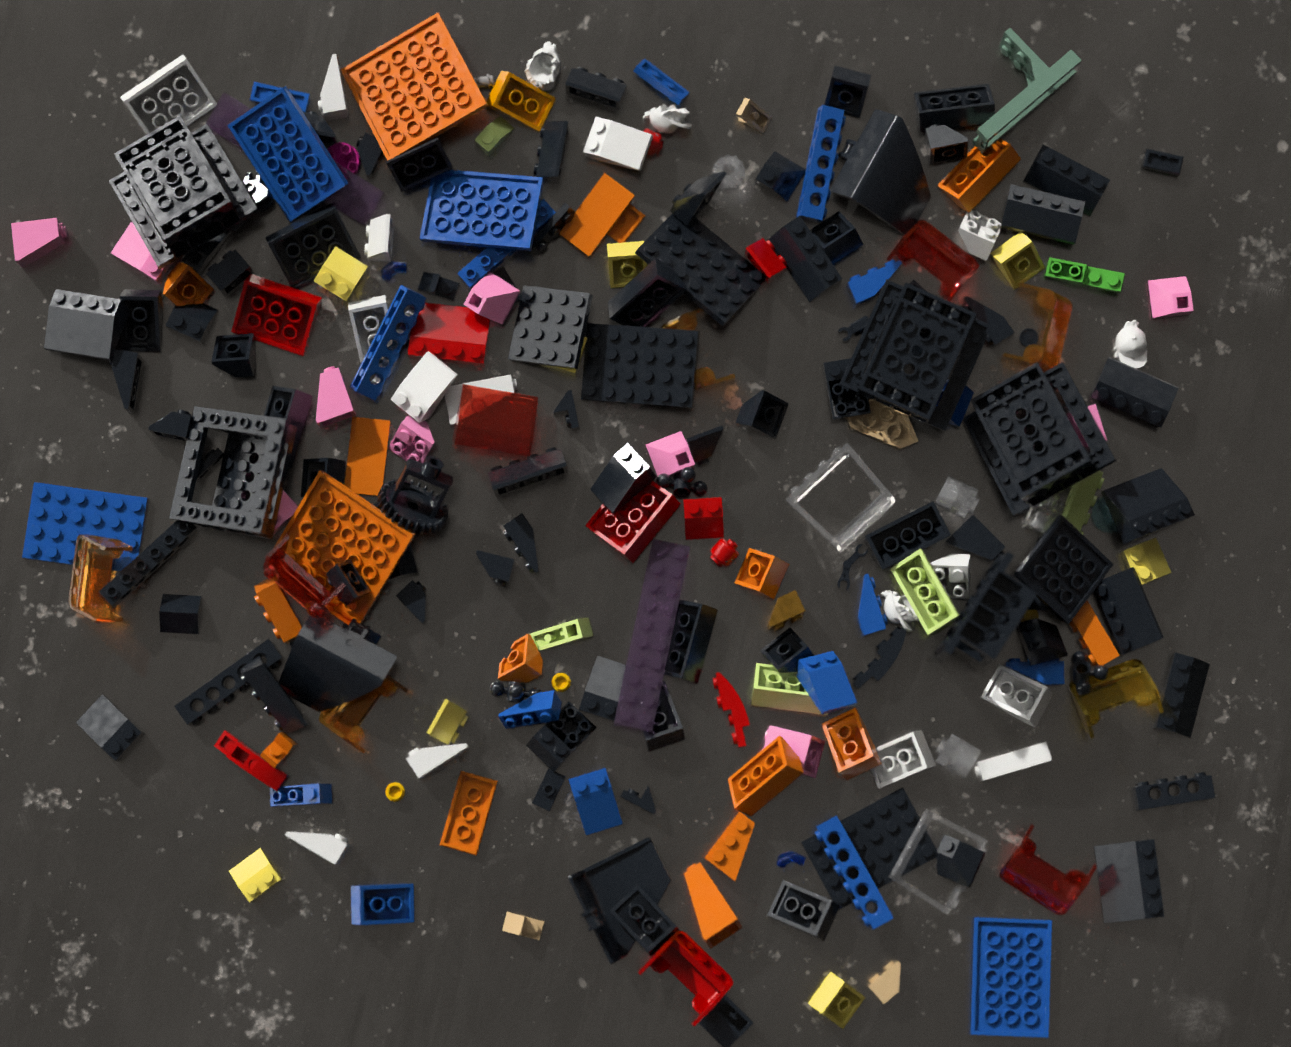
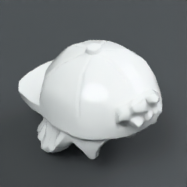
M549 41L544 43V47L537 50L526 65L527 80H530V83L544 91L554 88L557 76L561 70L562 62L555 44L552 45Z
M665 104L657 109L654 107L650 111L645 112L643 119L650 118L652 126L659 130L658 132L673 133L679 126L691 129V124L684 120L690 112L686 108L676 109L675 105H671L668 108Z
M1137 320L1126 322L1123 329L1116 336L1114 347L1115 358L1134 368H1140L1147 362L1146 336L1138 328L1139 322Z
M891 590L882 592L881 594L886 598L884 601V611L887 618L895 624H902L907 632L912 633L915 630L914 621H919L906 596H900L899 593Z

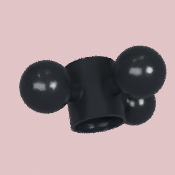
M685 467L681 472L674 474L673 479L665 473L658 475L656 483L664 489L673 486V494L677 497L689 496L690 490H693L697 496H703L708 490L707 484L703 481L691 483L696 477V472L691 467Z
M1077 651L1072 656L1074 663L1072 680L1076 684L1077 693L1081 696H1086L1091 692L1090 676H1094L1097 680H1105L1109 675V671L1104 665H1098L1094 670H1091V665L1087 662L1086 653Z
M495 681L489 688L493 696L499 697L507 694L506 701L517 703L523 701L524 697L529 698L536 693L542 692L539 688H532L527 691L525 690V683L509 681L508 687H504L501 682Z

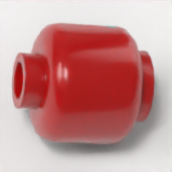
M647 128L643 132L652 134L653 138L646 155H658L664 144L662 136Z
M721 538L711 548L712 555L710 557L718 566L727 567L738 557L739 553L736 549L738 545L732 539L727 541Z

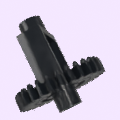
M435 456L426 457L423 464L409 458L400 477L396 481L392 479L382 485L377 495L378 506L382 508L381 512L387 513L386 518H392V523L398 522V527L403 525L405 530L411 528L413 533L418 530L420 534H423V532L427 535L430 532L435 534L436 531L439 532L441 528L443 529L448 519L447 505L444 504V499L452 486L453 476L441 472L444 463ZM408 475H411L442 489L438 495L433 496L434 490L427 492L428 486L422 489L421 482L414 486V480H411L409 483L406 478Z

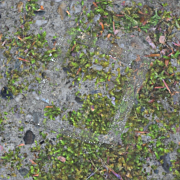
M848 443L842 448L837 447L834 449L832 457L828 461H821L818 465V470L814 474L812 472L807 474L804 478V483L800 487L798 485L794 486L790 491L791 495L786 499L787 503L839 553L847 548L896 502L893 495ZM846 457H851L881 494L837 535L832 536L798 504V501Z
M925 809L888 878L945 915H948L950 909L955 910L960 901L957 899V896L960 892H965L966 886L957 883L946 905H942L901 878L902 872L931 820L978 843L977 849L984 852L987 851L985 845L988 840Z

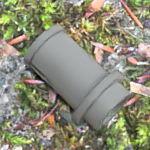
M487 74V76L474 78L478 82L479 89L487 87L491 89L494 86L493 75L489 76Z

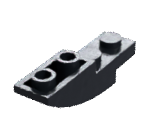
M898 626L890 633L893 636L888 641L884 639L876 646L878 650L875 653L880 659L874 658L867 665L869 669L865 673L860 671L853 678L855 682L852 685L857 690L871 677L878 682L893 665L906 637L907 631L904 627L900 628Z

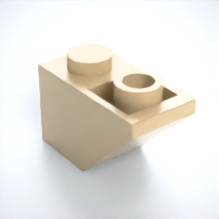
M893 961L889 962L884 967L885 972L880 976L877 973L869 980L871 984L868 987L882 1004H885L899 992L901 968L899 961L895 963Z

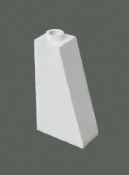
M510 374L450 386L445 394L450 426L455 427L515 396L514 391L518 390L516 379H512Z
M1043 742L976 762L977 766L974 767L977 778H981V781L1046 763L1052 759L1047 742Z

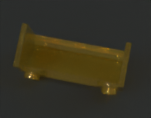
M1132 659L1107 668L1109 675L1105 680H1097L1094 676H1090L1091 692L1086 696L1079 695L1076 691V684L1073 681L1070 683L1069 688L1081 722L1091 739L1095 738L1092 726L1100 721L1099 712L1132 700H1135L1140 706H1148L1154 703L1159 713H1163L1158 688L1140 660Z

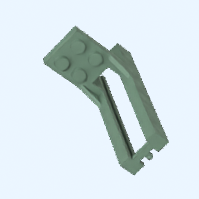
M1011 28L1004 32L999 45L1000 50L1005 56L1010 57L1017 69L1025 73L1028 86L977 129L976 133L978 136L973 139L972 143L981 153H984L1076 74L1077 71L1074 68L1082 60L1072 50L1049 68Z

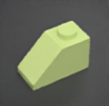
M499 116L475 138V144L490 157L515 128L503 117Z

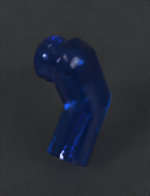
M389 262L381 269L382 279L390 280L391 274L395 271L407 272V262Z
M787 851L778 856L777 865L784 868L787 864L795 862L803 866L806 857L793 851Z

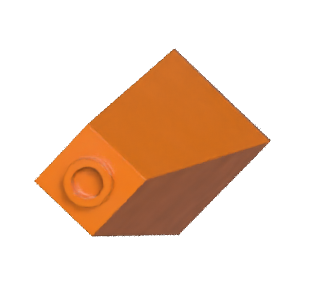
M702 864L689 866L684 875L702 936L709 948L712 949L743 927Z

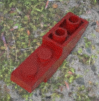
M720 672L715 673L716 677L712 679L714 689L719 690L720 696L716 697L718 708H722L723 712L731 710V714H728L730 726L734 725L735 733H732L733 743L738 744V748L746 747L743 727L750 726L744 705L729 681Z
M224 730L214 745L228 759L275 791L279 790L288 777L278 767H272L260 756L261 754L253 751L226 730Z

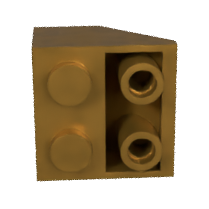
M796 590L778 598L767 626L769 630L773 628L774 631L785 627V623L790 620L794 623L802 619L805 609Z

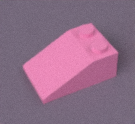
M133 222L130 223L111 252L112 255L158 284L172 265L171 263L162 269L158 268Z

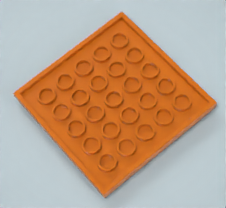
M439 13L434 14L341 69L387 161L423 145L488 107L484 96Z
M320 470L263 567L347 625L351 623L353 618L362 624L416 534L409 529L405 530L403 525L398 527V522L392 523V518L385 517L386 513L381 512L380 509L323 470ZM351 559L371 592L353 604L346 606L340 601L335 587L329 584L326 573L336 564Z

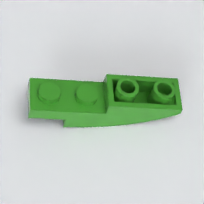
M1050 257L1045 274L1046 277L1069 284L1118 293L1122 292L1125 273Z

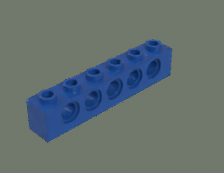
M825 105L818 108L796 218L801 216L803 220L819 223L826 217V200L828 201L831 195L829 185L835 175V172L832 171L833 165L838 160V153H836L837 145L839 146L842 140L840 130L846 120V116H843L844 110ZM826 124L832 125L833 132L827 131ZM823 142L829 144V151L823 149ZM819 160L825 162V169L819 167ZM816 178L821 180L822 187L815 185ZM812 197L817 198L818 206L812 204Z
M544 198L540 202L534 236L556 213ZM487 247L457 273L458 277L471 291L488 272L495 271L518 250Z
M400 285L350 388L357 393L376 400L377 396L382 392L385 380L391 374L394 362L400 356L399 352L402 346L408 340L411 328L417 322L419 312L425 306L426 297ZM409 306V310L404 313L405 308ZM401 323L400 328L396 330V325ZM392 340V344L387 347V343ZM384 357L383 362L378 364L379 359ZM375 374V378L370 381V377Z
M837 815L818 825L815 835L819 842L823 841L827 848L824 851L829 859L833 858L836 865L833 867L838 876L842 875L846 882L843 885L848 894L852 892L855 897L852 901L858 911L861 909L865 915L862 919L867 928L871 926L872 929H875L893 919L890 910ZM831 834L839 836L838 844H830L828 838ZM840 851L848 853L849 858L846 862H841L838 859ZM850 868L857 869V878L851 879L848 877L847 872ZM865 885L868 892L865 896H860L857 893L858 886ZM869 902H874L877 905L875 913L867 911L866 907Z

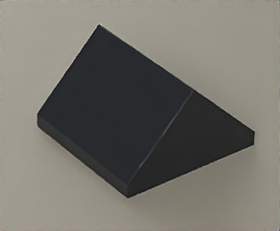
M163 594L159 609L160 632L199 634L202 596Z

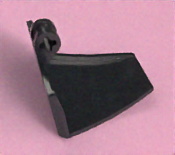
M875 109L858 141L847 139L845 142L846 146L838 154V157L845 161V164L835 180L831 192L854 200L903 236L909 237L931 198L928 183L917 150L903 118Z
M311 613L295 639L279 683L289 697L320 712L347 703L380 687L395 663L397 656L365 640L371 627L358 623L357 619L353 618L347 629H344L315 613Z
M650 837L568 876L584 909L581 916L585 918L589 926L588 930H594L610 964L627 957L636 942L631 934L610 913V910L637 885L658 905L671 882V877Z

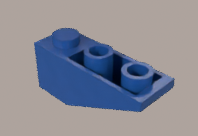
M895 259L888 261L884 264L885 267L878 269V267H874L868 270V274L864 276L858 274L851 277L847 287L855 305L857 306L874 299L883 288L886 279L890 280L901 267V260L897 262Z
M865 574L863 577L857 617L863 637L886 629L885 625H888L885 613L881 614L879 608L882 606L879 595L875 596L874 588H876L874 578H870L869 574Z
M1009 658V662L1004 663L1005 667L1044 686L1065 684L1064 661H1059V658L1032 666L1029 660L1028 662H1020V658Z
M555 690L540 692L499 713L498 717L506 729L559 720L562 702Z
M331 784L281 786L278 791L270 788V806L332 803Z

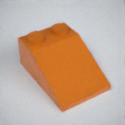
M856 707L822 723L837 769L846 780L881 765L877 750Z

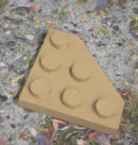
M873 399L869 400L870 414L846 417L851 429L898 449H903L919 442L908 415Z

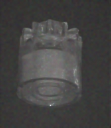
M729 154L725 157H719V160L714 163L712 175L723 171H731L733 174L725 176L718 190L725 193L735 192L744 182L745 168L743 161L737 159V156L732 157Z
M948 475L935 501V505L964 519L967 513L973 514L980 500L976 497L978 489Z
M1058 495L1047 499L1027 511L1023 525L1044 534L1057 516L1062 515L1065 503L1059 500L1060 497Z
M951 734L948 740L943 738L935 751L938 757L935 762L965 779L981 750Z

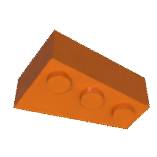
M275 575L255 585L254 588L257 595L254 598L259 607L263 605L266 610L263 614L268 623L272 622L274 624L273 632L277 639L281 638L283 642H286L297 636L302 629V625L285 597L286 595L281 590Z
M740 811L705 856L708 862L733 881H736L755 825L752 820Z

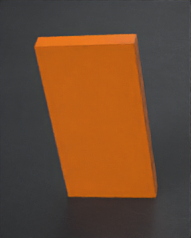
M604 173L573 214V219L561 230L560 235L590 257L634 199L635 195Z
M352 417L344 485L356 494L377 496L384 484L391 424L389 420Z
M460 771L440 846L477 856L498 781Z

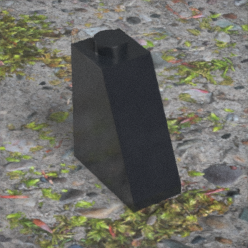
M974 515L945 541V544L949 547L989 562L993 559L996 560L1001 553L1005 554L1002 551L1005 546Z

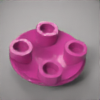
M338 142L327 149L346 180L352 178L358 172L360 156L352 145Z

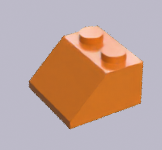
M749 548L734 583L774 599L789 564L776 556Z

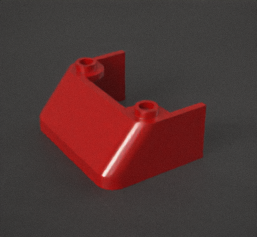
M683 931L675 932L638 971L641 975L649 966L658 973H664L668 969L695 995L692 999V1006L700 1014L692 1023L694 1027L733 986L731 976Z

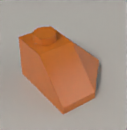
M178 262L167 276L163 294L176 306H185L187 304H202L214 288L189 265Z
M530 634L514 641L510 647L513 649L507 659L503 658L499 664L498 679L500 681L529 682L542 674L543 659Z

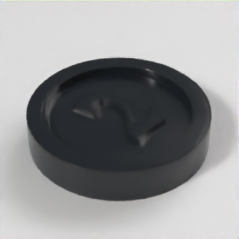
M1032 328L1024 329L1019 336L1020 343L1028 348L1035 346L1039 339L1038 333Z

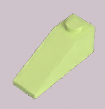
M580 618L530 633L538 651L592 637L593 632L589 618Z

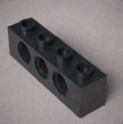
M1206 772L1194 774L1195 778L1187 779V775L1175 777L1176 781L1168 782V778L1156 780L1157 784L1149 785V781L1137 783L1138 787H1133L1136 810L1215 798L1212 775L1206 776ZM1191 782L1197 785L1195 793H1191L1188 790V785ZM1172 785L1178 788L1176 796H1172L1169 793V788ZM1153 788L1159 791L1157 799H1152L1150 796V791Z

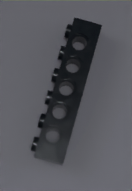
M176 520L98 592L99 597L113 610L197 533V527L193 523Z
M267 639L176 704L174 707L186 724L196 726L203 721L202 717L207 713L211 715L219 709L218 705L222 702L226 704L234 699L236 692L239 690L243 692L248 689L250 684L246 685L240 677V669L258 656L266 657V666L269 669L272 668L274 670L282 664L281 660L284 658L273 642ZM228 679H234L235 686L232 689H227L225 686ZM218 690L219 698L217 700L210 699L211 691ZM197 701H202L203 709L196 712L194 704Z

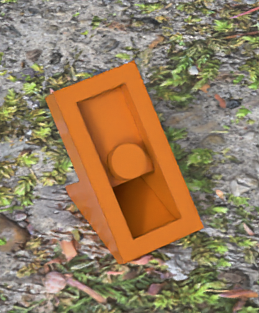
M284 731L279 732L274 741L260 756L275 768L298 743Z

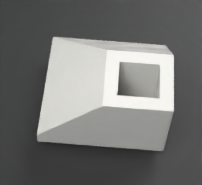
M971 210L969 213L966 212L958 231L968 252L987 261L1001 230V223L977 211Z
M949 554L930 563L949 598L969 599L971 579L970 554Z

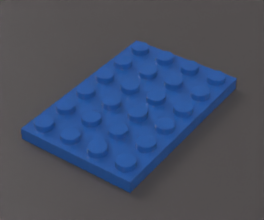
M286 86L227 125L289 222L349 184Z
M449 170L431 178L419 239L421 242L531 251L544 179L543 177Z
M34 482L22 558L121 572L140 554L148 498Z
M974 917L971 1035L1049 1038L1052 920Z

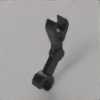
M859 544L855 548V553L843 562V571L837 583L838 589L840 588L841 581L847 582L846 590L849 588L851 565L859 557H864L868 553V549L864 554L858 552V548L863 544Z

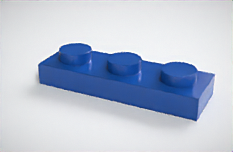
M645 58L634 69V72L641 79L647 81L677 105L690 93Z
M254 82L250 101L261 103L280 90L281 87ZM288 89L301 110L306 113L310 94Z

